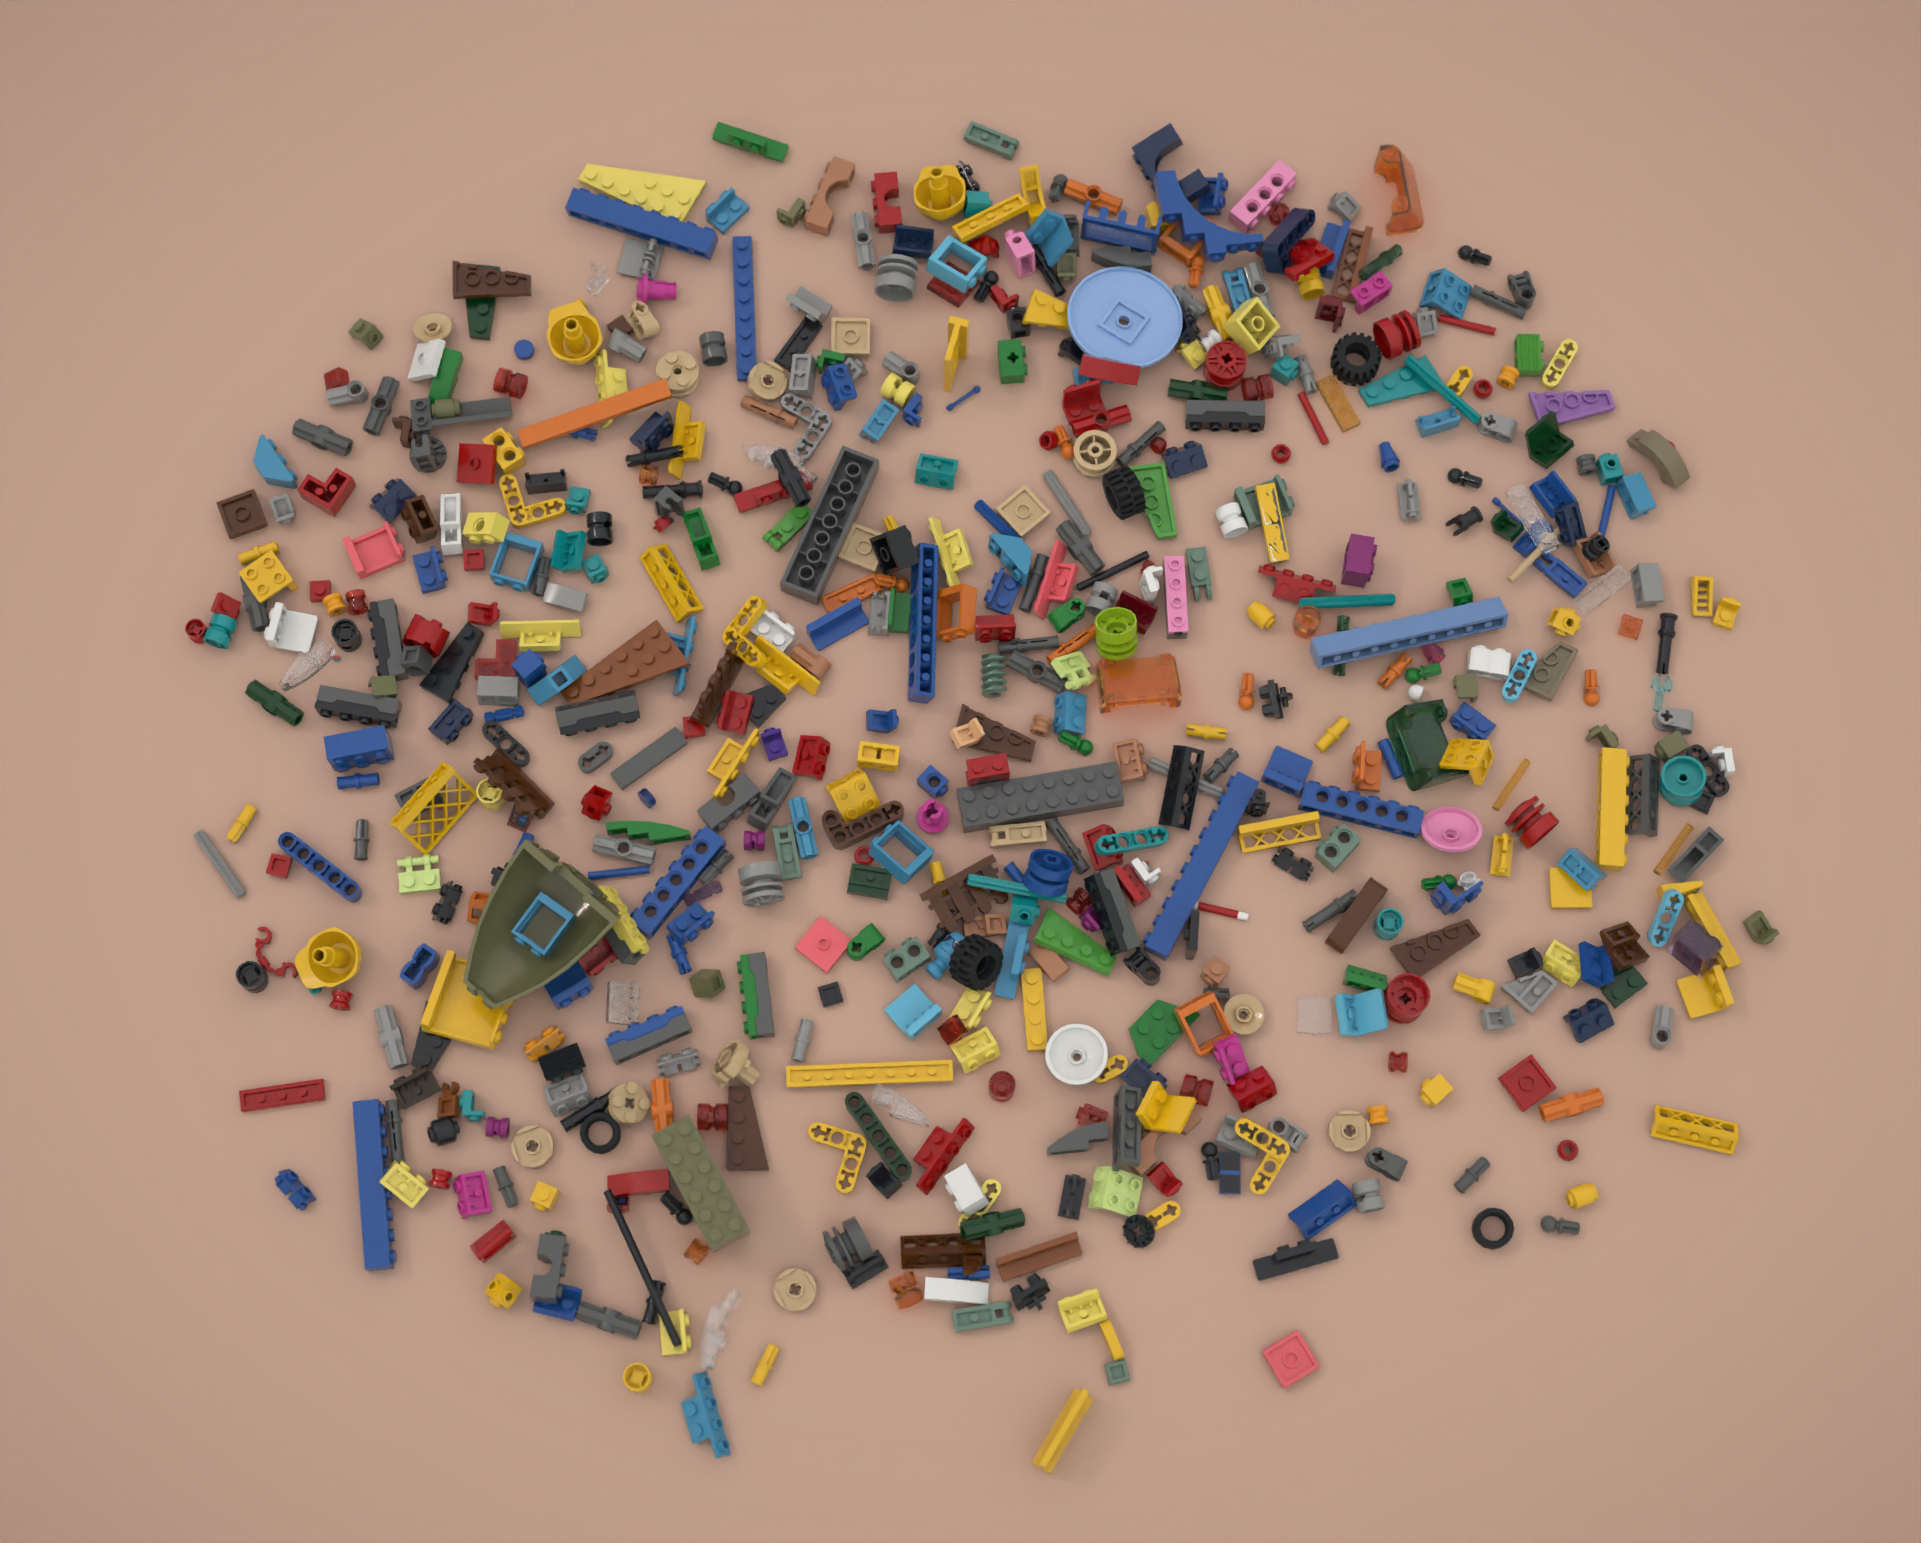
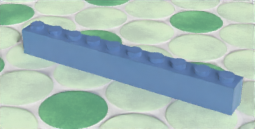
M1500 597L1488 598L1478 602H1470L1460 606L1311 638L1309 651L1317 669L1504 628L1506 627L1508 613Z

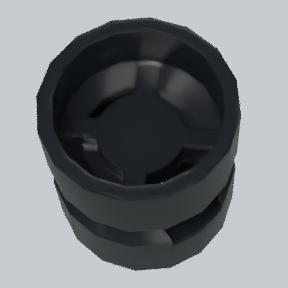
M604 511L587 514V528H589L587 531V543L592 546L612 544L613 531L610 529L613 526L612 514Z
M340 619L332 626V637L341 650L353 652L361 646L362 635L353 621L350 619Z
M254 961L242 963L236 971L237 981L248 992L259 993L269 983L267 972Z

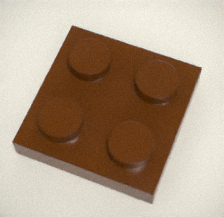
M254 489L216 502L230 540L268 526Z

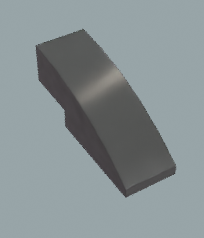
M1130 246L1092 249L1091 261L1103 267H1133L1151 273L1152 262L1150 252L1131 253Z
M779 767L760 794L758 802L749 813L747 823L761 831H766L792 789L797 776Z
M1709 826L1667 871L1680 883L1685 882L1724 839Z
M1108 1121L1090 1124L1066 1134L1047 1148V1156L1089 1152V1143L1109 1141Z

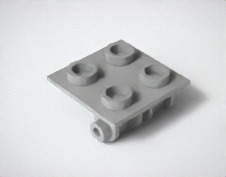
M626 238L617 273L642 278L644 273L648 274V280H655L664 246L658 245L655 239L642 242Z

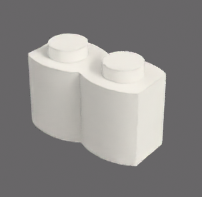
M1483 645L1471 647L1468 654L1466 674H1476L1477 677H1487L1496 680L1507 679L1509 676L1511 653L1506 652L1502 648L1486 649L1487 647Z

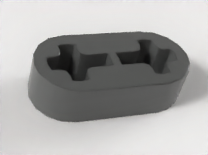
M605 741L599 742L581 755L578 760L580 770L583 773L589 774L609 761L613 756L611 745ZM600 748L607 749L608 754H600ZM585 760H587L588 762L591 761V765H592V766H591V767H588V766L583 767V766H584V761H585Z

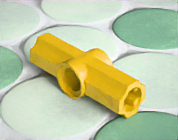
M1218 285L1207 286L1202 290V296L1208 308L1209 320L1215 326L1223 341H1234L1222 327L1231 316L1230 308L1227 303H1224Z

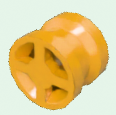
M1502 366L1501 375L1497 377L1496 382L1503 388L1513 389L1516 385L1515 380L1519 378L1520 372L1512 366Z
M341 593L330 594L322 600L324 606L328 608L327 613L330 617L338 616L347 610L345 603H342Z
M1377 1105L1367 1108V1113L1370 1114L1368 1122L1371 1126L1390 1123L1386 1114L1388 1106Z

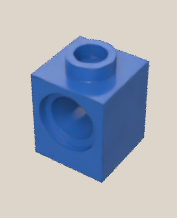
M930 764L917 778V785L933 799H936L938 796L942 797L948 791L949 780ZM937 780L940 784L937 787H932L929 785V782Z

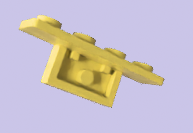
M602 349L593 360L594 367H596L597 402L628 391L626 369L608 367L607 352ZM613 419L602 422L601 427L606 428L613 422Z
M931 516L928 518L930 522L929 529L936 541L934 545H938V552L941 557L940 564L947 576L946 583L948 587L960 584L957 573L974 565L963 529L958 528L944 534L940 519Z
M580 620L502 621L499 625L501 638H520V652H526L529 649L532 652L560 651L561 637L581 636Z

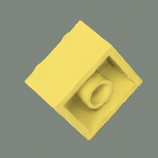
M1254 297L1244 301L1222 327L1234 342L1244 349L1246 355L1259 351L1279 329L1280 325L1260 299Z

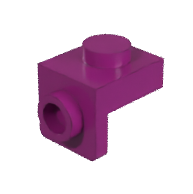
M1091 904L1078 918L1082 921L1081 925L1083 928L1092 933L1098 931L1101 927Z

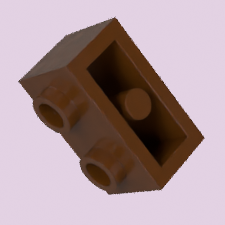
M424 494L405 500L400 513L402 519L409 526L408 530L411 538L415 539L416 544L435 539L439 527Z

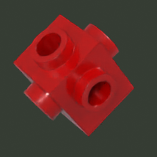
M594 785L582 798L581 805H583L581 813L590 819L600 821L604 815L608 816L611 811L612 805L610 801L613 793Z

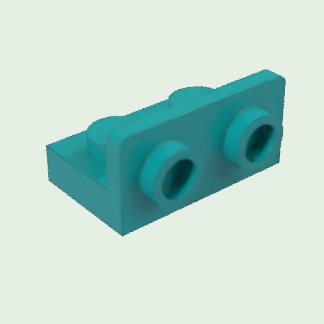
M920 453L916 467L915 483L953 490L959 460Z

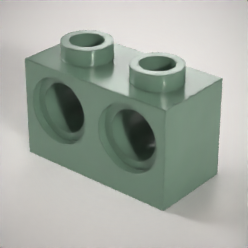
M1344 823L1340 827L1335 826L1328 834L1331 837L1326 842L1322 840L1315 848L1317 850L1315 858L1332 873L1362 840ZM1345 836L1347 837L1348 842L1342 843L1339 841L1338 837ZM1325 851H1333L1335 857L1330 858L1326 856Z
M917 936L913 939L911 937L907 938L901 943L902 946L897 950L891 949L884 955L883 964L896 983L931 961L930 954ZM916 948L920 951V954L913 957L908 952L910 949ZM894 960H900L903 963L900 968H894L891 964Z

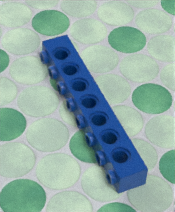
M919 543L915 548L919 553L920 562L911 566L908 701L927 704L935 697L938 545Z

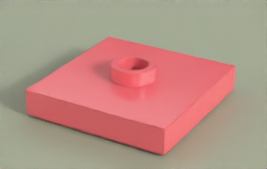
M820 916L795 946V949L825 973H828L847 950L851 939Z
M1298 1330L1261 1352L1283 1389L1320 1368L1319 1363Z

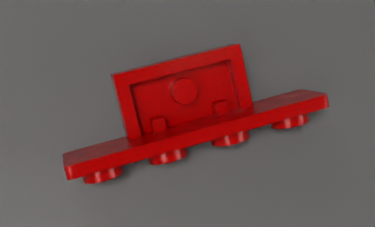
M808 471L800 472L807 491L812 490L814 487ZM780 480L734 494V500L739 513L790 498L787 490H784Z
M1270 564L1259 566L1258 569L1259 573L1277 577L1272 597L1299 603L1300 598L1313 597L1316 588L1331 592L1336 591V585L1331 580L1322 579V581L1314 579V576L1303 574L1302 576L1295 575V572L1292 570H1276V567Z
M962 1118L952 1134L936 1126L913 1158L917 1164L926 1168V1171L916 1183V1187L925 1195H928L935 1187L936 1182L947 1170L948 1165L959 1153L965 1141L971 1136L975 1127L966 1118Z

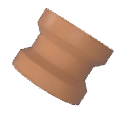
M1035 714L1033 717L1034 724L1030 726L1029 731L1037 736L1048 737L1050 732L1048 729L1052 725L1053 720L1047 716Z

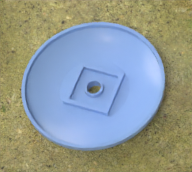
M1117 266L1098 270L1084 278L1076 286L1068 303L1067 323L1074 341L1085 354L1145 368L1158 363L1175 348L1182 331L1183 315L1177 297L1161 279L1141 269ZM1119 320H1126L1129 324L1121 325Z

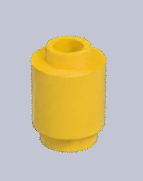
M1253 602L1246 611L1249 615L1248 617L1262 630L1265 628L1270 629L1276 622V615L1262 602Z
M1584 1183L1568 1189L1567 1195H1565L1568 1206H1572L1574 1209L1594 1203L1599 1197L1593 1183Z

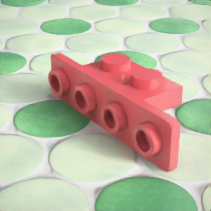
M1056 540L1051 549V557L1045 568V576L1040 584V592L1034 603V612L1041 619L1046 618L1050 602L1066 603L1069 601L1079 570L1076 564L1063 563L1067 548L1060 540Z

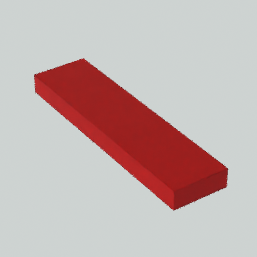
M323 1078L239 1091L241 1112L326 1100Z

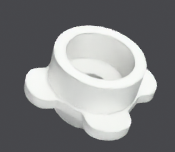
M1465 872L1460 876L1457 885L1462 886L1466 891L1481 881V879L1477 878L1474 872Z

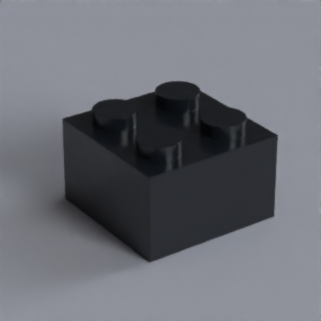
M906 525L869 539L884 575L900 571L920 562L919 553L912 543V536Z

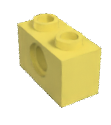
M470 512L462 535L469 538V542L474 544H480V542L488 544L503 542L510 520L498 512Z

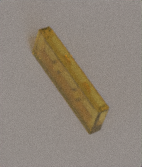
M1334 374L1316 382V387L1342 433L1361 424Z

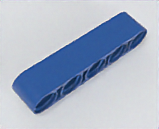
M284 832L279 836L278 844L288 856L345 900L355 903L361 899L362 889L359 885L291 832ZM294 840L290 847H285L286 841ZM303 852H309L307 858L300 859ZM325 864L321 871H316L317 865ZM334 876H340V880L337 883H331ZM350 888H356L353 895H347V891Z

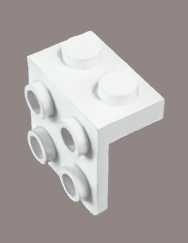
M275 602V606L271 608L269 614V627H266L264 631L265 640L273 648L308 654L318 624L317 616L287 610L283 603Z

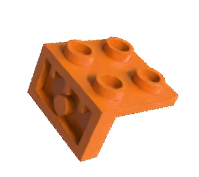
M1361 741L1359 747L1356 746V750L1353 753L1352 764H1356L1354 772H1352L1351 783L1355 784L1354 790L1379 792L1382 752L1365 750L1366 741Z

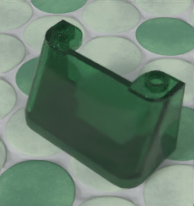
M1443 699L1404 705L1386 720L1389 738L1404 773L1407 786L1411 791L1426 789L1465 777L1469 774V770L1442 769L1439 766L1448 746L1441 723L1445 721L1448 714Z

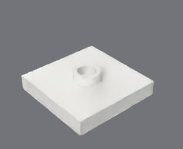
M440 338L417 344L407 379L414 382L436 377L446 341Z

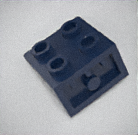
M655 411L629 438L630 442L641 451L657 450L660 442L664 438H668L673 432L674 427L671 413L667 411L661 416Z

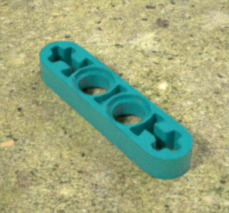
M1156 826L1105 835L1095 842L1094 849L1100 856H1109L1160 847L1169 839V833L1164 827ZM1156 834L1162 836L1161 839L1159 837H1156L1151 840V837L1155 836ZM1136 836H1143L1145 844H1140L1136 840ZM1118 839H1125L1127 847H1121ZM1102 843L1104 845H1109L1112 843V845L1109 846L1107 849L1101 846Z

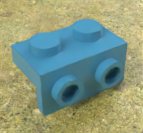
M1064 691L1056 695L1054 700V733L1059 734L1062 731H1066L1080 736L1085 734L1087 695L1071 691Z

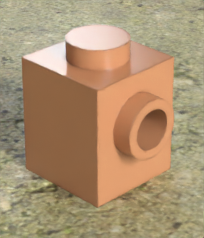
M1214 955L1202 970L1200 976L1207 985L1217 988L1228 975L1231 967Z

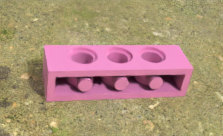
M1279 160L1231 209L1228 220L1245 234L1250 229H1255L1259 219L1262 216L1266 217L1270 213L1271 207L1283 199V194L1287 190L1291 191L1294 188L1297 173ZM1274 183H1277V184H1279L1280 186H1279V187H1276V186H1274L1273 184H1274ZM1261 196H1265V197H1267L1268 199H1265V200H1264V199H1262V198H1260V197H1261ZM1248 209H1253L1256 212H1249Z

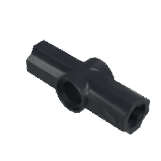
M786 449L774 451L770 455V459L778 472V478L784 490H787L796 508L807 505L811 501V497L803 484V478L799 469L793 465Z

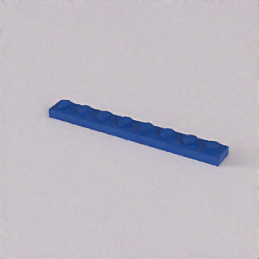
M752 236L732 237L738 382L747 381L750 370L757 365Z

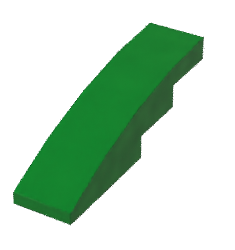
M648 821L606 822L608 835L628 833L629 840L649 838L651 845L691 840L689 830L672 825Z

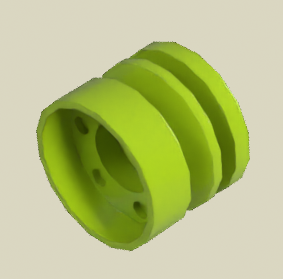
M1112 607L1101 611L1096 616L1097 652L1109 660H1123L1131 657L1138 648L1136 615L1126 608Z

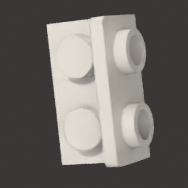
M1153 565L1143 570L1139 582L1143 599L1150 604H1154L1157 592L1160 589L1159 581L1163 572L1162 566L1156 567Z
M765 610L763 616L750 630V633L755 637L761 635L780 651L785 652L796 640L795 629L789 623L784 624L779 620L780 617L775 612Z

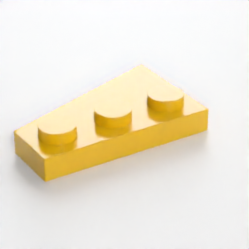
M1034 289L1021 324L1028 325L1032 323L1038 324L1041 327L1053 326L1057 329L1069 330L1067 323L1068 304Z

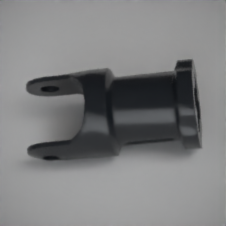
M1472 506L1468 512L1455 516L1445 526L1448 527L1453 523L1457 524L1460 529L1453 533V536H1457L1468 530L1469 526L1476 522H1482L1483 516L1477 507Z

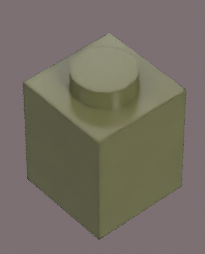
M1679 730L1658 741L1654 746V752L1665 764L1669 759L1684 753L1689 748V745Z

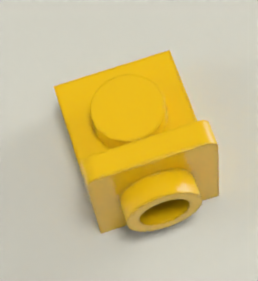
M1722 597L1717 604L1711 624L1731 631L1741 603L1732 597Z

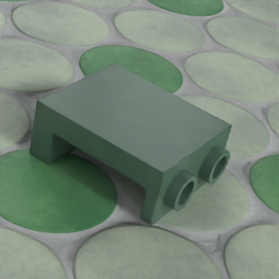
M1279 474L1275 475L1274 479L1258 484L1275 483L1281 517L1285 518L1292 514L1294 501L1291 496L1288 497L1286 482L1280 478ZM1241 486L1235 488L1233 493L1235 502H1238L1242 510L1241 517L1245 518L1248 530L1262 526L1255 486L1244 490Z

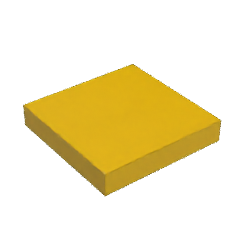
M1550 867L1548 869L1550 909L1592 908V889L1586 891L1561 867Z

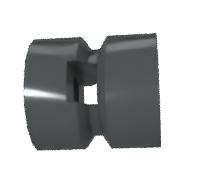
M709 331L699 336L700 347L703 348L701 352L702 361L705 366H720L728 361L726 348H724V333Z

